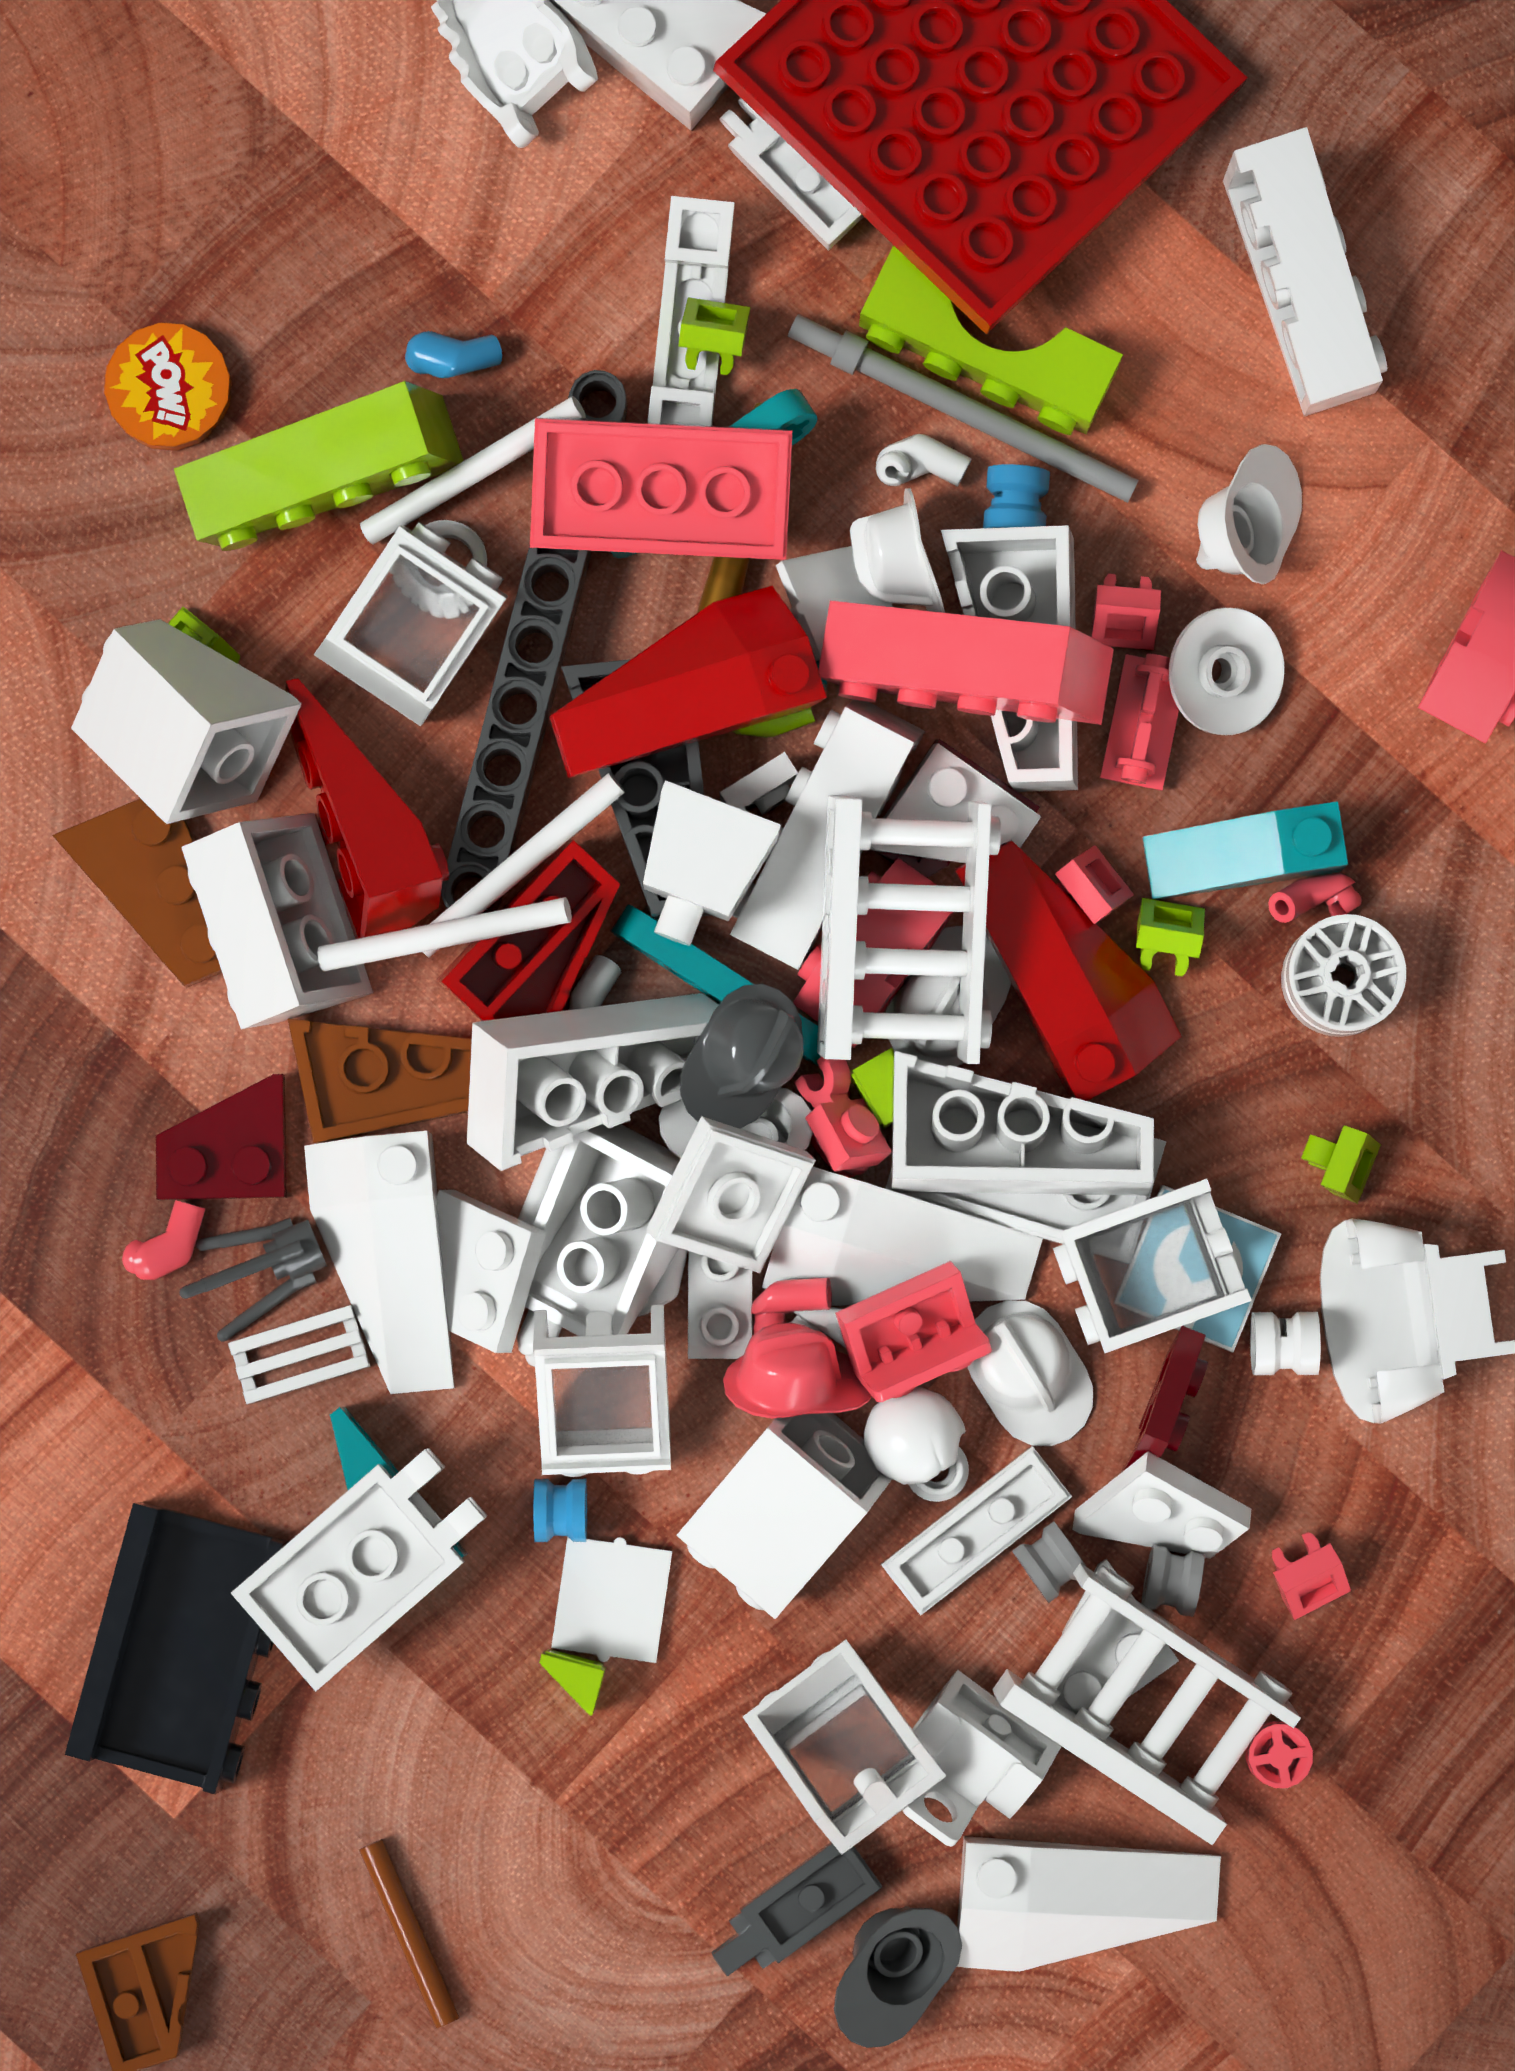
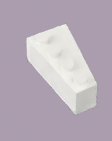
M1069 525L941 530L964 615L1062 625L1076 629L1074 537ZM996 710L995 715L991 716L1008 783L1017 792L1078 790L1077 721L1056 718L1055 723L1039 722L1017 717L1015 712Z
M703 993L473 1022L467 1144L496 1168L503 1171L521 1164V1156L545 1147L551 1152L574 1143L573 1136L602 1124L607 1128H612L630 1121V1114L655 1103L664 1107L682 1100L680 1096L681 1071L688 1054L719 1004Z

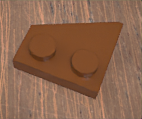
M197 1912L80 1950L76 1953L112 2071H138L179 2056L200 1925Z

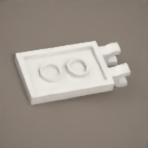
M430 1448L424 1449L394 1477L381 1464H378L231 1592L234 1598L315 1692L465 1562L453 1546L488 1516L475 1500L469 1497L442 1520L417 1492L445 1468Z

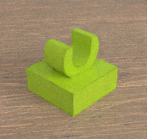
M688 297L678 344L679 347L687 348L685 355L687 368L691 370L696 369L701 351L716 352L722 358L720 374L728 375L733 368L735 356H742L751 307Z
M1142 898L1137 921L1136 948H1141V968L1150 971L1152 958L1157 952L1170 953L1176 956L1175 975L1183 976L1189 967V957H1200L1204 938L1205 908Z
M1344 1125L1337 1144L1310 1134L1301 1159L1308 1161V1164L1326 1171L1321 1182L1324 1188L1335 1196L1358 1204L1381 1144L1369 1134Z

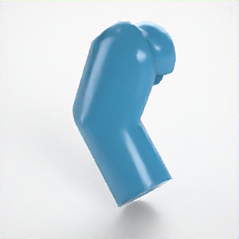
M426 331L413 336L409 340L405 360L408 367L415 373L430 374L438 378H450L500 365L502 362V349L498 339L492 334L461 341L433 331Z

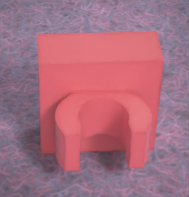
M1108 574L1104 579V584L1097 585L1091 637L1111 647L1154 650L1160 614L1161 590L1152 589L1150 578L1141 576L1139 588L1116 586V574Z
M1096 845L1072 859L1055 873L1060 880L1057 885L1065 893L1072 895L1094 924L1134 896L1133 892Z
M1310 1532L1302 1535L1308 1555L1294 1562L1288 1561L1279 1547L1272 1550V1559L1277 1570L1273 1574L1282 1599L1294 1620L1351 1592L1342 1562L1331 1543L1321 1548L1318 1539Z

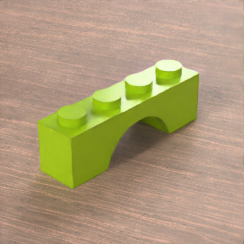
M894 245L860 313L859 327L868 330L866 338L876 346L896 354L901 352L902 347L924 357L923 365L931 372L952 381H957L959 375L967 377L982 385L980 392L988 399L1009 408H1014L1016 402L1026 405L1040 412L1037 417L1039 422L1066 435H1071L1074 429L1087 434L1123 354L1066 327L1050 341L1033 349L1003 351L989 347L979 342L965 330L954 312L951 300Z

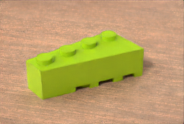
M403 381L174 468V472L196 540L220 546L222 551H232L256 542L258 540L257 533L276 527L279 530H286L302 526L313 521L316 514L335 508L351 507L363 503L375 495L443 474L464 460L443 395Z

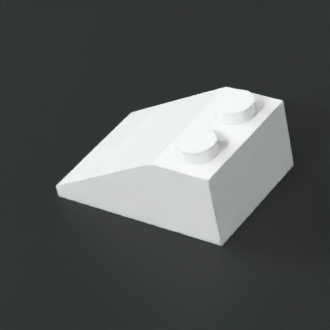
M602 1124L574 1135V1143L564 1146L533 1223V1226L547 1233L525 1307L533 1312L534 1310L547 1309L548 1320L577 1336H586V1316L594 1311H606L611 1314L613 1335L627 1334L679 1249L678 1247L654 1240L646 1232V1228L681 1158L664 1146L622 1124L612 1128H607Z

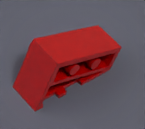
M568 840L546 861L503 909L566 897L571 909V923L471 942L437 980L481 1021L562 1011L569 997L568 994L584 959L588 956L620 883L574 840Z

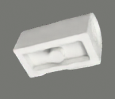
M957 1670L912 1729L947 1777L902 1811L907 1817L947 1846H954L984 1800L1010 1819L1043 1781L1062 1746L1001 1707L993 1695ZM924 1798L936 1799L946 1806L951 1813L952 1822H943L935 1818L926 1808Z

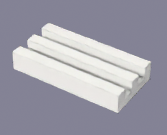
M352 1305L228 1343L231 1355H233L238 1379L242 1384L246 1404H252L371 1367ZM343 1322L345 1334L252 1363L249 1362L247 1351ZM351 1347L354 1358L258 1388L256 1386L254 1375L341 1348Z

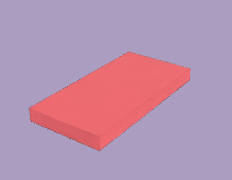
M535 418L530 548L786 560L793 430Z

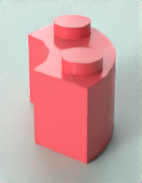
M1502 550L1475 594L1455 636L1433 673L1418 706L1419 709L1485 744L1498 722L1509 727L1515 718V557Z
M899 857L882 877L874 871L868 875L869 883L936 885ZM868 909L867 915H857L856 941H865L866 948L930 950L954 912ZM820 944L811 952L797 974L806 982L793 1001L796 1007L817 1022L819 1015L822 946ZM865 974L864 980H854L853 1005L862 1006L863 1012L884 1013L910 975ZM852 1044V1047L855 1048L858 1044Z

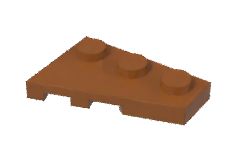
M140 798L52 835L184 987H190L222 973L216 952L211 947L208 939V927L196 891L190 884L188 866L181 848L194 842L186 820L166 824Z
M288 1018L314 1144L468 1112L472 1039L371 1029L369 1027L351 1025L344 1026Z

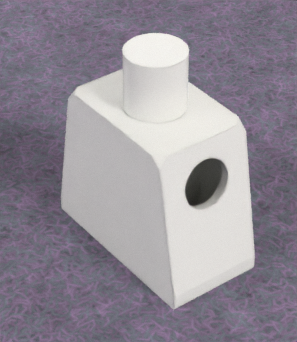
M665 780L661 791L643 881L645 890L667 898L654 933L680 944L690 946L703 912L729 921L776 844L781 832V824Z

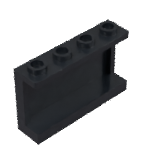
M144 1502L133 1503L65 1755L89 1762L94 1759L198 1786L203 1788V1792L215 1795L222 1791L225 1781L235 1783L245 1746L235 1743L242 1718L250 1721L253 1719L262 1683L252 1681L258 1656L269 1658L274 1643L234 1598L231 1592L289 1541Z

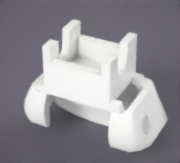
M1353 1218L1345 1220L1331 1229L1323 1248L1319 1277L1325 1340L1336 1383L1345 1403L1359 1419L1381 1424L1444 1393L1443 1379L1457 1375L1455 1361L1515 1354V1340L1495 1342L1484 1271V1266L1506 1263L1505 1250L1440 1258L1438 1245L1423 1244L1421 1231Z

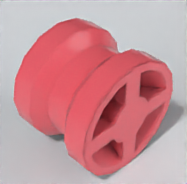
M1269 1721L1262 1725L1244 1751V1759L1249 1771L1262 1783L1273 1788H1289L1299 1784L1308 1775L1313 1764V1750L1308 1738L1298 1728H1292L1283 1721Z

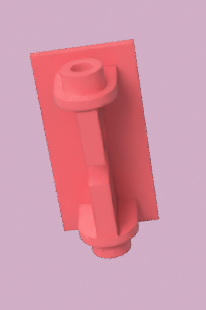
M1146 654V658L1125 655L1100 776L1101 779L1163 791L1179 713L1169 684V657L1157 654Z

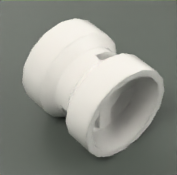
M1252 1312L1250 1356L1253 1375H1274L1279 1369H1292L1297 1375L1319 1374L1321 1342L1318 1312H1296L1292 1318H1278L1273 1312Z

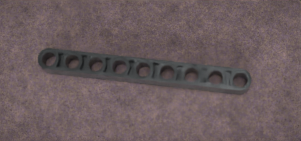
M592 370L582 374L574 381L568 398L574 396L580 404H582L584 398L589 393L594 391H605L616 399V406L608 416L593 418L586 415V418L583 420L626 422L628 409L626 393L623 384L615 375L606 371ZM529 546L447 860L449 880L442 882L441 896L447 909L455 903L454 891L463 879L469 877L483 879L515 851L561 674V667L563 666L592 554L591 550L530 548ZM549 572L559 573L569 581V588L566 594L561 599L553 602L541 600L533 593L537 579ZM532 633L544 634L553 642V649L550 655L544 661L538 663H529L518 655V646L521 640ZM516 694H526L537 702V711L534 717L521 725L512 724L502 717V707L505 701ZM500 755H510L521 763V772L517 780L507 786H497L490 783L486 778V768L489 762ZM484 816H494L505 825V834L502 840L490 848H481L470 839V830L473 823ZM502 897L483 913L497 911Z

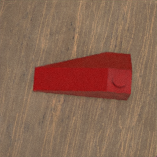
M772 585L711 603L549 717L567 776L571 778L805 711L827 697L809 638Z
M299 678L286 681L285 691L293 695L301 703L300 709L290 728L291 738L307 787L310 790L320 788L322 792L316 796L317 810L321 822L319 828L325 845L335 842L338 844L337 860L342 879H338L337 884L356 939L411 928L439 907L442 882L449 880L448 865L441 846L438 843L430 845L420 820Z
M1012 840L1000 845L998 855H989L986 934L1066 1093L1070 1097L1088 1101L1136 1076L1182 1037L1154 980L1096 923L1094 924L1086 913ZM966 863L954 869L962 886H965Z

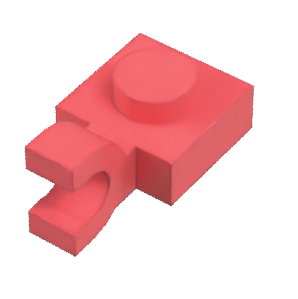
M821 1056L817 1063L823 1072L824 1081L820 1074L816 1073L801 1075L794 1082L799 1093L814 1108L805 1117L834 1172L879 1165L892 1151L879 1129L876 1117L869 1110L864 1099H849L847 1092L851 1083V1075L846 1060L824 1059Z

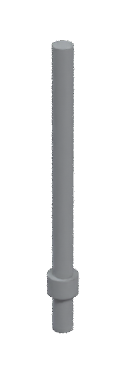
M800 314L796 316L787 337L832 358L830 365L850 375H854L857 370L1127 503L1139 481L868 348V340L847 330L844 335H841Z

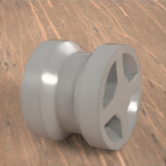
M1054 1521L1043 1528L1042 1538L1032 1545L1022 1543L1012 1550L1023 1569L1048 1603L1059 1596L1062 1585L1071 1579L1076 1580L1073 1572L1080 1563L1086 1566Z
M1153 1544L1146 1568L1141 1604L1152 1610L1157 1609L1161 1605L1175 1607L1180 1615L1193 1617L1200 1594L1205 1555L1193 1551L1185 1556L1174 1555L1169 1552L1166 1546Z

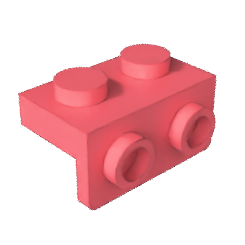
M951 1261L835 1313L854 1375L876 1402H884L890 1398L905 1396L912 1392L915 1387L945 1373L962 1370L968 1367L974 1360L992 1352L989 1338L975 1323L961 1272Z

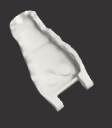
M436 0L437 2L431 6L432 11L440 22V26L437 28L438 32L452 45L449 60L459 70L461 83L499 121L507 136L518 148L526 147L538 136L539 131L532 115L565 84L570 82L576 89L585 92L598 80L594 62L582 35L566 15L549 0Z

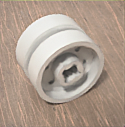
M1351 914L1331 916L1310 927L1289 949L1281 973L1283 995L1294 1016L1309 1029L1323 1035L1335 1037L1361 1033L1386 1018L1398 1004L1406 983L1405 958L1393 935L1379 923L1363 916ZM1337 965L1347 969L1349 972H1354L1355 979L1351 981L1349 987L1341 984L1338 980L1333 981L1332 973Z

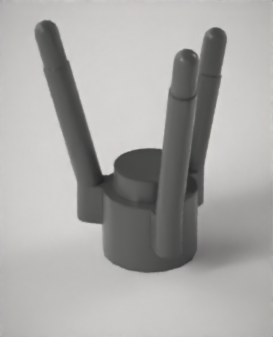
M289 1217L270 1226L220 1234L218 1236L201 1238L197 1241L196 1247L200 1251L274 1239L263 1244L266 1254L183 1286L179 1294L184 1299L211 1291L269 1267H272L277 1280L288 1275L290 1276V1279L219 1330L217 1333L219 1341L225 1342L296 1291L317 1283L313 1272L327 1267V1264L308 1219L293 1225Z

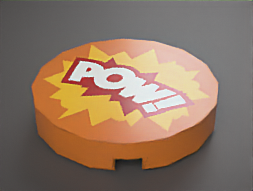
M157 323L136 330L117 346L106 367L104 394L112 417L128 436L151 449L177 451L201 443L218 426L221 418L223 420L230 406L232 380L222 353L205 334L184 324Z

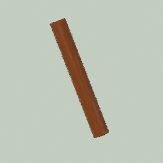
M378 1840L359 1849L435 2027L440 2028L459 2019L460 2017L383 1840Z

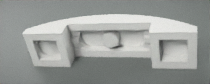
M671 196L665 251V271L648 423L712 426L720 354L701 351L696 369L691 370L687 368L685 363L687 348L679 347L678 344L688 297L722 303L726 302L734 202Z

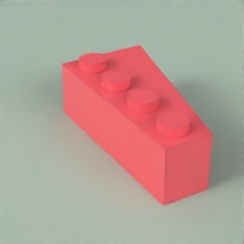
M830 601L818 671L821 679L839 686L838 696L853 700L876 702L877 693L898 695L897 703L912 707L935 709L936 701L957 704V710L972 714L994 716L996 710L1015 712L1017 717L1039 722L1055 723L1057 718L1102 725L1114 649L1070 626Z

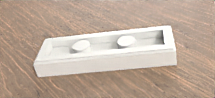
M1031 1446L886 1559L881 1565L921 1616L1072 1498V1496L1035 1448Z

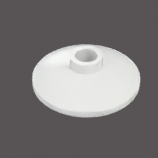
M1217 608L1193 619L1177 638L1169 662V684L1178 709L1195 727L1217 735L1240 734L1260 724L1276 705L1284 682V657L1276 635L1260 617L1239 608ZM1217 659L1221 664L1222 671L1219 679L1214 682L1212 667Z

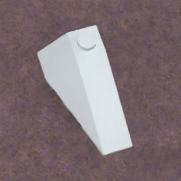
M428 1131L363 1136L304 1146L310 1211L390 1394L455 1388L450 1331H448L432 1134Z
M812 1167L774 1244L762 1288L766 1289L772 1283L780 1280L829 1278L832 1288V1306L853 1305L951 1261L961 1272L969 1302L1025 1300L1043 1238L863 1181Z
M964 1836L957 1922L962 1949L957 1967L1020 1972L1217 1921L1221 1856Z

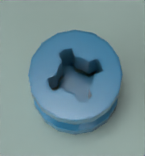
M549 1479L534 1480V1542H549L554 1536H568L573 1542H587V1479H572L567 1485H554Z

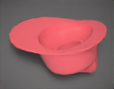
M790 1322L772 1324L754 1334L749 1340L744 1355L727 1368L723 1378L725 1395L737 1408L754 1416L771 1419L794 1417L803 1414L841 1413L859 1409L871 1399V1394L854 1375L848 1355L835 1351L834 1343L824 1333L813 1330L805 1325Z

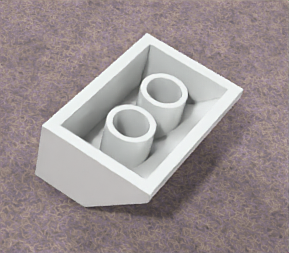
M314 813L238 822L181 847L188 866L189 881L196 891L208 927V939L211 947L216 952L228 989V1000L231 1008L236 1013L240 1029L288 1020V1018H296L373 993L364 964L329 971H322L319 965L317 955L319 946L353 940L355 936Z

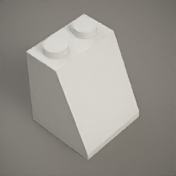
M158 619L113 629L112 634L103 646V655L92 681L82 695V704L71 729L166 824L257 802L300 709L301 703L288 692Z
M834 1413L803 1414L794 1417L775 1418L676 1536L687 1544L690 1554L699 1563L708 1568H715L736 1586L740 1597L748 1605L758 1610H764L776 1619L868 1513L892 1479L877 1471L866 1452L864 1439Z

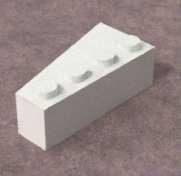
M549 0L571 21L582 35L587 46L689 130H692L729 87L713 71L716 60L766 15V13L739 0Z
M1305 127L1235 150L1223 183L1304 417L1376 393L1383 381L1381 373L1386 372L1388 369L1385 353L1379 338L1376 335L1369 336L1363 313L1367 312L1365 296L1358 278L1351 275L1345 255L1346 243L1337 218L1333 215L1323 174L1314 152L1308 128Z
M853 700L844 708L842 714L833 710L829 712L814 741L815 745L824 750L813 771L802 767L797 774L785 799L786 802L795 807L785 827H781L778 840L765 860L766 864L756 884L752 883L732 915L737 918V921L730 933L731 936L799 970L806 961L822 930L828 796H853L862 799V811H870L872 818L880 816L901 778L902 766L912 750H916L925 732L924 730L866 701Z
M894 1051L892 1191L1149 1196L1154 1183V1118L1073 1097L1068 1099L1038 1091L1036 1087L1012 1082L1011 1084L976 1075L971 1070L952 1065L946 1067L919 1060L914 1055Z

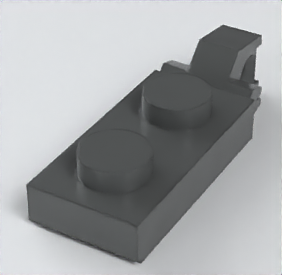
M830 1842L740 1908L741 1912L729 1920L737 1933L711 1952L712 1956L726 1976H729L753 1957H755L762 1969L774 1961L780 1963L883 1886L854 1846L842 1855Z

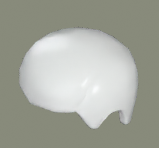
M917 1386L905 1396L878 1402L872 1408L864 1430V1446L877 1471L882 1475L903 1485L928 1482L936 1477L940 1471H944L955 1464L960 1438L966 1430L959 1414L944 1396Z

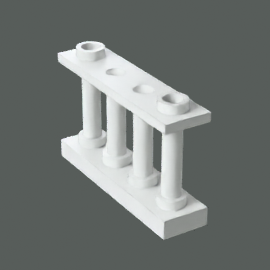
M828 796L817 1053L824 1059L851 1060L852 1044H861L862 1038L958 1041L957 1058L967 1064H980V1048H989L992 1036L991 1011L982 1010L989 855H998L1001 842V822L999 816H991L992 804L982 801H969L968 822L872 818L870 811H862V799L853 796ZM871 844L966 847L965 886L869 883L868 876H859L860 850H870ZM868 909L963 912L962 951L866 948L865 941H856L857 915H867ZM865 974L960 977L959 1015L863 1012L862 1006L853 1005L854 980H864Z
M1080 1563L1073 1572V1575L1081 1588L1090 1593L1089 1597L1035 1674L1028 1672L1025 1678L1022 1679L1006 1669L992 1689L1001 1707L1213 1845L1227 1825L1215 1806L1219 1800L1215 1795L1216 1791L1270 1714H1273L1292 1728L1297 1725L1301 1717L1288 1701L1293 1693L1281 1682L1263 1671H1260L1254 1679L1129 1596L1134 1589L1133 1585L1111 1569L1102 1565L1096 1574ZM1113 1608L1143 1628V1630L1088 1709L1081 1707L1078 1713L1075 1714L1057 1702L1061 1695L1057 1688ZM1166 1643L1196 1663V1665L1142 1743L1134 1742L1130 1749L1109 1736L1114 1730L1110 1723ZM1217 1679H1220L1247 1697L1248 1701L1194 1779L1187 1776L1181 1784L1162 1771L1166 1766L1165 1761L1162 1759Z

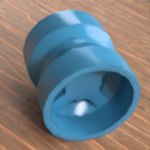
M1016 464L989 466L986 488L994 495V498L991 500V506L984 511L983 528L1046 526L1047 516L1041 510L1039 499L1044 497L1049 491L1050 471L1039 467Z

